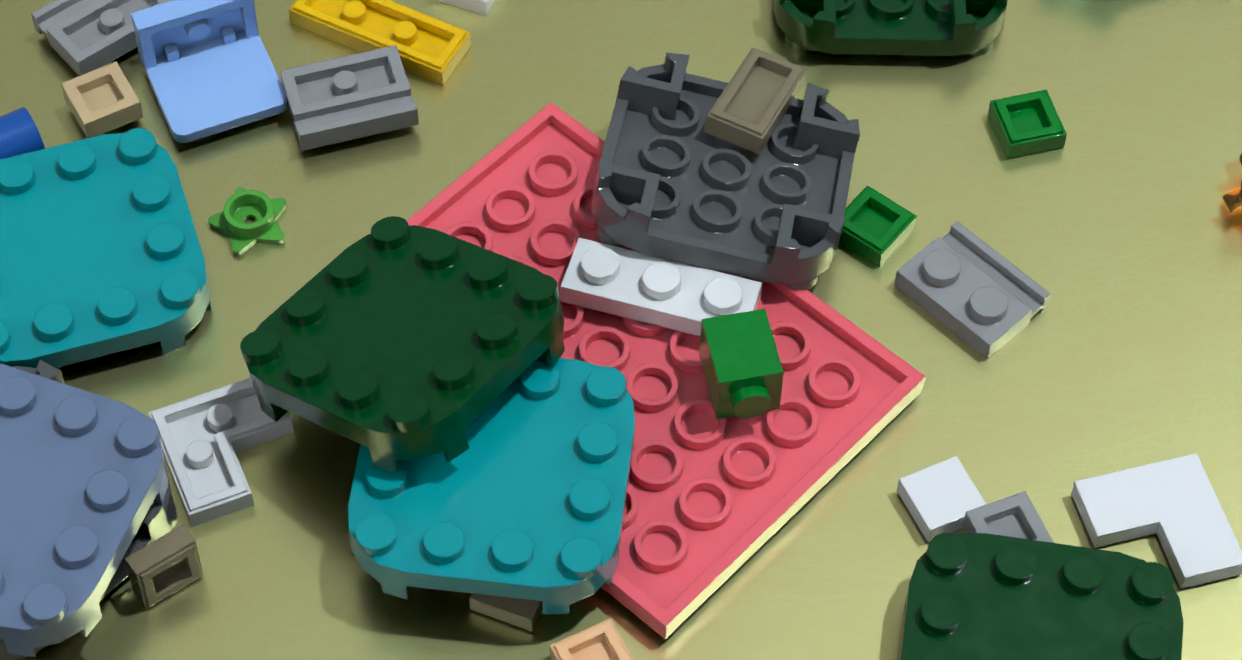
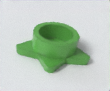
M238 188L235 194L226 201L224 211L209 217L208 222L211 228L230 235L231 249L235 255L243 254L256 243L279 245L284 241V234L277 220L285 210L286 200L284 198L270 199L263 192ZM248 218H254L256 220L255 223L246 224L245 221Z

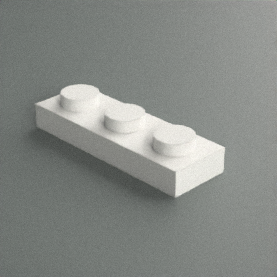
M579 237L560 286V300L573 305L700 336L701 319L757 310L761 298L762 282Z

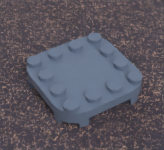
M0 364V639L4 640L8 653L35 657V648L61 643L79 631L87 637L100 621L102 613L99 602L152 503L163 504L169 482L158 427L153 419L122 402Z

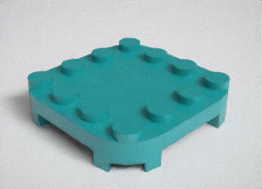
M135 128L125 133L99 135L0 159V364L11 367L37 368L38 362L42 360L58 368L159 341L163 355L186 346L184 336L202 320L206 310H211V290L204 256L176 165L167 150L156 143L153 133L147 129Z
M560 358L554 367L535 360L464 428L469 449L449 463L446 461L443 451L422 459L399 460V471L395 473L375 468L369 448L360 444L348 504L352 556H356L361 568L381 583L383 593L407 599L409 587L411 586L543 601V615L569 613L570 604L593 595L604 583L611 585L619 564V547L635 434L633 399L626 389L625 377L618 369L567 358Z

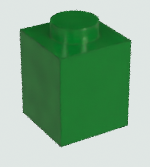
M759 309L701 319L699 357L716 419L733 416L753 418L769 410L780 409L784 372L766 310Z

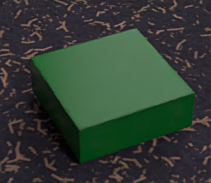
M1047 89L990 101L988 115L1007 159L1064 148L1067 133Z
M867 185L845 209L844 217H846L839 242L880 267L914 231L917 216Z

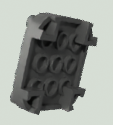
M666 53L664 64L644 67L638 71L629 66L620 80L617 99L601 159L598 163L592 193V214L598 223L596 230L598 238L608 245L616 247L625 246L644 254L764 282L784 283L798 290H806L815 286L819 274L829 268L836 254L846 220L844 215L853 161L860 137L858 119L848 120L842 112L827 102L830 90L807 83L803 100L796 98L793 100L761 153L756 154L703 132L708 113L728 83L686 73L690 55Z

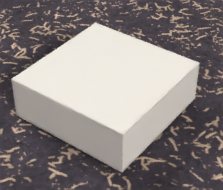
M957 456L899 478L897 492L927 542H930L932 538L939 534L952 533L964 528L963 521L966 511L986 505V502Z

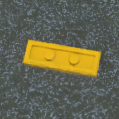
M296 0L289 9L290 24L361 53L396 45L405 71L442 86L472 46L471 32L391 0Z

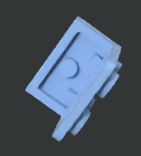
M173 0L131 13L140 61L171 134L177 142L188 143L280 114L287 109L288 104L284 88L259 36L254 0Z

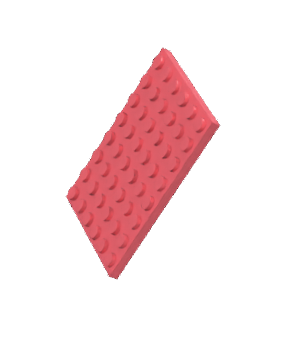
M550 102L407 220L408 225L439 230L533 267L544 275H549L556 280L560 297V286L579 237L603 243L596 233L598 223L592 214V193L605 141ZM625 246L620 247V248H624V249H628V250L635 251V250L630 249V248L625 247ZM734 275L762 282L761 298L757 310H766L784 372L780 409L769 410L753 418L733 416L716 419L699 357L700 336L573 305L560 300L565 320L563 330L565 351L560 358L576 359L602 367L609 366L618 369L624 375L626 389L633 399L635 416L634 450H632L619 547V564L611 585L604 583L601 587L664 639L675 631L923 391L925 376L807 289L798 290L784 283L764 282Z

